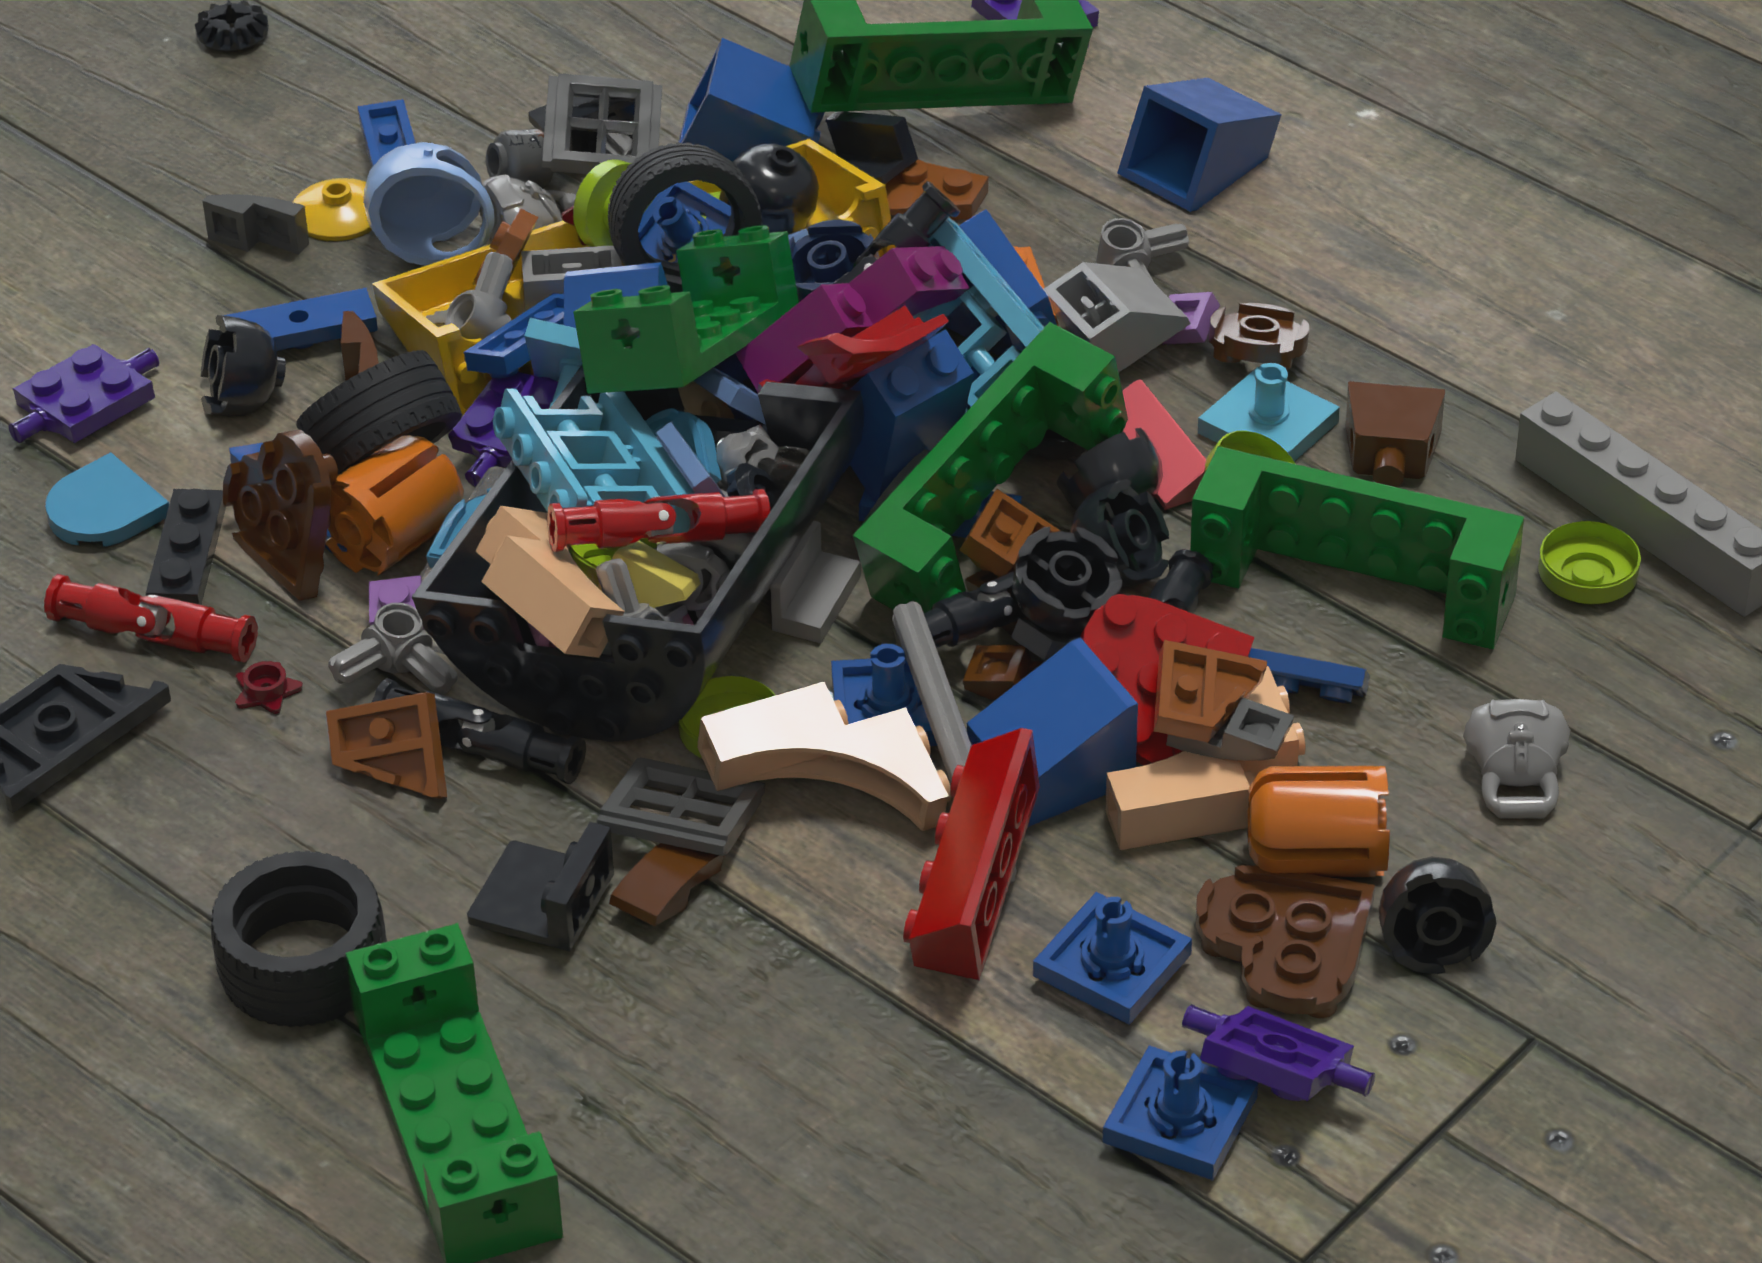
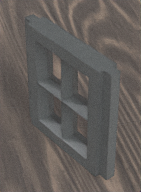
M558 73V76H549L542 167L551 168V171L588 174L595 166L604 161L617 159L632 164L636 158L642 156L641 154L649 152L650 149L658 148L662 85H653V81ZM573 96L600 98L598 119L572 117ZM609 99L635 101L634 122L608 120ZM571 130L597 132L596 153L569 151ZM607 133L633 135L632 156L605 154Z
M641 757L635 760L600 809V815L596 819V823L611 827V833L727 856L761 804V798L765 793V783L754 781L717 791L708 771ZM644 786L683 793V796L644 789ZM697 796L711 800L726 802L733 804V806L730 807L716 803L693 799V797ZM633 805L647 809L670 813V815L665 816L651 812L631 809L630 806ZM680 816L719 823L720 825L717 827L679 818Z

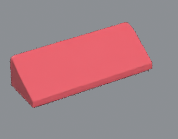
M1141 379L1137 380L1122 391L1128 416L1123 432L1131 440L1136 438L1135 428H1142L1156 447L1162 461L1163 478L1155 498L1166 510L1192 501L1205 474L1206 459Z

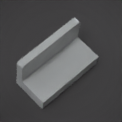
M818 521L812 522L770 589L772 631L822 643L860 579L861 569L860 561L822 551L821 523Z

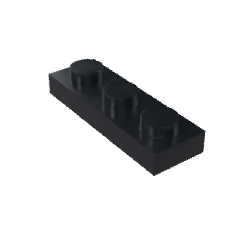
M173 489L146 596L156 595L202 605L226 507L223 506V490Z

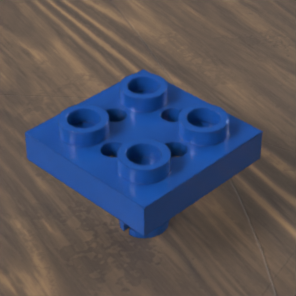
M689 182L676 183L657 194L643 213L638 229L639 240L645 251L655 259L669 261L673 259L672 254H676L674 262H678L676 250L693 241V234L713 229H720L723 235L725 234L731 216V206Z
M887 643L881 644L871 651L870 659L831 661L834 701L840 700L843 704L848 724L906 708L915 727L920 725L925 730L930 746H937L905 658V652L900 646Z
M1095 892L1033 960V977L1130 1025L1191 956L1192 938L1133 910L1127 900L1124 904H1121L1122 898L1106 897ZM1134 971L1139 976L1132 975L1131 972ZM1092 977H1094V978H1100V977H1101V978H1103V980H1101V981H1093V980H1091L1090 978H1092Z
M1149 1045L1103 1126L1102 1143L1214 1180L1257 1099L1258 1082L1251 1079L1236 1080L1226 1077L1217 1068L1203 1064L1201 1059L1194 1053L1188 1059L1186 1058L1187 1051L1181 1050L1171 1053ZM1163 1135H1167V1136H1173V1135H1174V1136H1176V1138L1171 1139V1140H1168V1139H1166V1138H1163L1162 1136H1163Z

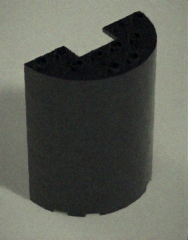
M581 365L550 409H578L581 396H591L595 403L599 402L600 393H587L583 365ZM766 382L758 393L765 424L759 421L695 415L710 428L715 448L717 443L729 434L741 433L761 425L771 441L786 456L796 474L700 619L696 616L695 611H688L694 625L607 614L602 622L612 655L601 654L599 658L564 654L559 648L537 646L527 621L481 582L491 564L476 552L486 533L489 521L495 516L500 506L548 513L537 495L532 492L529 483L518 466L511 461L412 595L413 602L422 620L423 628L432 636L448 659L483 692L513 712L547 727L558 735H574L586 739L615 742L646 738L672 727L692 708L850 466L863 434L864 407L861 391ZM678 388L624 391L644 421L666 409L684 411ZM578 463V464H599V463Z

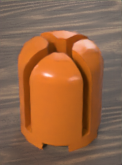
M401 436L344 471L337 477L336 482L331 485V523L328 531L332 537L327 539L325 544L337 559L353 572L357 573L366 568L378 572L377 576L382 574L437 535L447 514L458 502L463 500L464 489L456 468L445 454L436 457L438 453L436 445L424 437ZM339 543L346 547L347 552H342L337 544Z
M1270 766L1259 771L1248 790L1247 832L1249 854L1254 864L1270 873H1308L1326 877L1384 876V871H1388L1390 830H1387L1385 799H1380V796H1389L1385 766Z

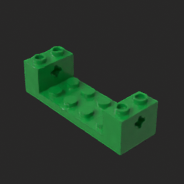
M804 0L789 67L810 113L1073 103L1093 28L1078 0H1022L1017 19L880 24H867L856 0Z
M768 226L744 228L738 231L739 235L723 237V232L720 229L697 232L692 235L693 241L676 250L683 292L671 293L670 286L662 285L638 291L639 296L623 297L622 290L620 289L604 290L591 294V301L573 311L587 393L685 387L748 345V343L799 303L788 232L769 233Z
M1049 322L854 533L853 539L870 596L892 610L899 604H907L914 601L921 605L923 613L930 611L936 602L965 592L966 588L951 535L965 520L971 519L978 512L982 501L998 484L1004 483L1010 477L1014 466L1030 449L1036 448L1041 443L1046 431L1050 429L1087 450L1123 432L1128 416L1115 356Z
M1218 446L1192 498L1190 551L1200 552L1209 559L1213 565L1214 577L1211 581L1212 583L1238 589L1257 549L1445 593L1446 603L1442 638L1494 650L1516 596L1524 517Z
M456 923L346 952L354 1016L444 1263H475L563 1238L558 1176L541 1132L527 1134L479 1011L474 962L459 924Z

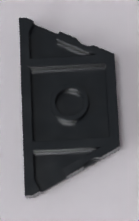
M58 664L0 704V790L7 809L12 813L16 812L170 703L169 685L154 680L149 689L125 685L124 677L121 674L104 671L94 673L82 667Z

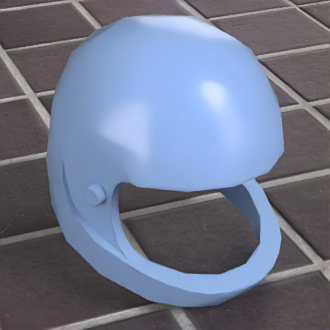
M426 142L399 146L383 155L369 171L364 188V207L367 222L384 247L406 262L426 266L481 248L488 242L495 221L491 199L486 189L482 186L480 175L471 163L452 148ZM482 206L483 222L480 232L469 245L452 252H443L434 248L432 243L446 241L464 231L478 216Z

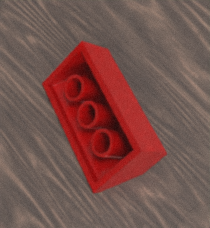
M1020 728L971 745L965 766L957 765L954 770L950 787V796L954 798L950 813L942 812L938 819L935 845L939 847L934 862L927 860L923 866L919 882V892L923 894L919 909H911L909 911L904 926L903 941L910 944L913 965L916 967L980 980L1040 788L1033 730Z

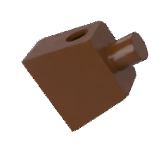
M1349 381L1345 426L1352 470L1357 474L1373 475L1374 482L1393 487H1399L1404 478L1421 479L1425 477L1442 432L1445 389Z

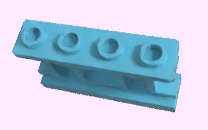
M948 218L930 237L931 245L929 247L945 246L948 251L953 253L962 266V272L973 283V286L956 300L935 306L913 317L914 319L920 317L923 322L941 314L947 317L956 307L964 302L982 324L958 347L970 368L973 366L980 374L971 384L967 402L971 407L1022 352L1012 345L996 361L988 353L1007 334L995 317L999 315L1025 347L1042 331L1044 326L959 225Z
M517 389L504 390L501 407L495 410L493 417L494 433L501 440L512 457L513 463L518 466L529 483L532 492L537 495L547 512L549 504L560 503L562 508L593 506L595 500L627 499L644 503V501L656 496L696 494L624 391L600 393L598 403H595L591 396H581L578 409H541L533 396L522 397ZM578 463H599V464H578ZM671 505L676 512V521L673 525L672 534L689 531L690 518L688 513L680 507Z

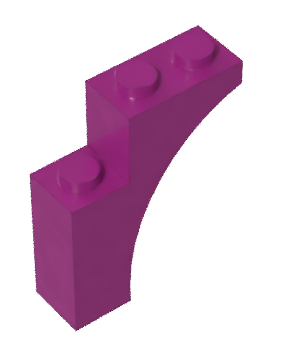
M945 246L891 248L851 282L821 284L737 352L736 356L757 392L759 383L765 379L794 384L814 365L808 356L797 348L800 344L833 333H840L852 338L905 305L913 316L935 306L954 301L970 288L962 276V266L959 260Z

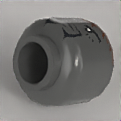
M540 129L506 130L500 132L495 138L494 143H490L486 151V168L489 177L509 175V177L516 178L525 183L527 181L535 182L544 189L550 183L553 173H555L551 171V168L542 167L544 132Z

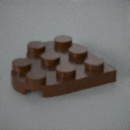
M298 429L278 433L274 440L263 442L259 452L243 455L239 462L228 465L223 480V506H233L235 520L240 532H234L232 535L243 551L301 601L316 598L318 595L320 575L324 569L323 555L327 529L331 523V485L337 480L338 469L334 458L330 454H322L313 439Z
M1252 865L1236 866L1235 875L1220 878L1215 883L1208 879L1197 895L1196 929L1201 936V948L1210 956L1227 957L1241 962V980L1246 987L1247 1001L1257 1008H1271L1286 1014H1308L1314 1018H1328L1336 1012L1337 1004L1346 998L1355 981L1374 902L1375 885L1308 873H1270L1260 869L1259 866Z

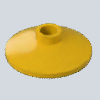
M351 178L329 179L315 183L300 192L293 202L305 206L308 236L324 241H345L371 232L372 229L367 222L364 207V188L366 182Z

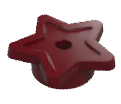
M258 662L248 667L245 672L236 674L237 681L243 691L235 703L239 709L261 706L273 714H278L281 711L284 698L300 692L303 683L286 677V671L280 662Z

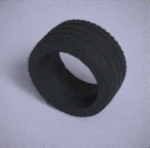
M676 142V144L669 143L665 146H658L656 149H650L649 152L641 154V157L636 158L632 164H629L627 169L621 173V177L616 181V186L612 190L610 204L608 205V224L611 240L624 266L661 262L671 293L683 292L678 262L672 263L655 259L645 251L639 240L638 229L644 210L657 194L676 183L699 180L715 184L724 191L731 205V216L723 237L739 235L738 231L744 228L763 226L756 194L733 162L706 146Z
M417 350L378 363L333 388L299 416L296 426L297 429L302 430L313 439L322 454H330L334 458L339 476L360 460L370 456L401 436H420L433 444L436 443L460 422L462 412L456 397L453 396L452 390L448 383H446L436 363L426 351Z
M294 851L290 853L284 852V854L279 855L275 854L271 857H265L260 861L257 860L252 865L244 867L242 871H238L234 877L229 879L227 884L225 883L222 891H219L218 898L215 899L212 908L211 939L217 973L225 993L230 1001L237 1008H240L243 1013H247L250 1017H255L258 1021H265L271 1025L277 1024V1026L285 1025L288 1027L313 1026L318 1023H326L329 1020L333 1021L337 1017H342L346 1013L352 1012L353 1003L346 952L387 942L382 905L374 884L364 874V871L358 869L355 864H351L348 860H343L339 856H332L329 853ZM318 920L337 924L348 931L347 934L332 946L304 956L280 957L261 953L251 947V944L268 930L295 921Z

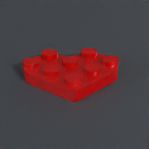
M1116 594L1110 597L1106 604L1094 612L1081 634V639L1138 703L1136 762L1143 766L1184 752L1183 750L1166 745L1168 734L1154 732L1159 654L1164 640L1248 657L1255 638L1156 599L1137 595L1127 596L1125 594Z

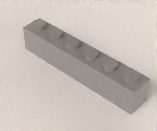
M1558 392L1552 393L1520 413L1515 460L1611 526L1626 533L1634 542L1743 617L1762 606V529Z

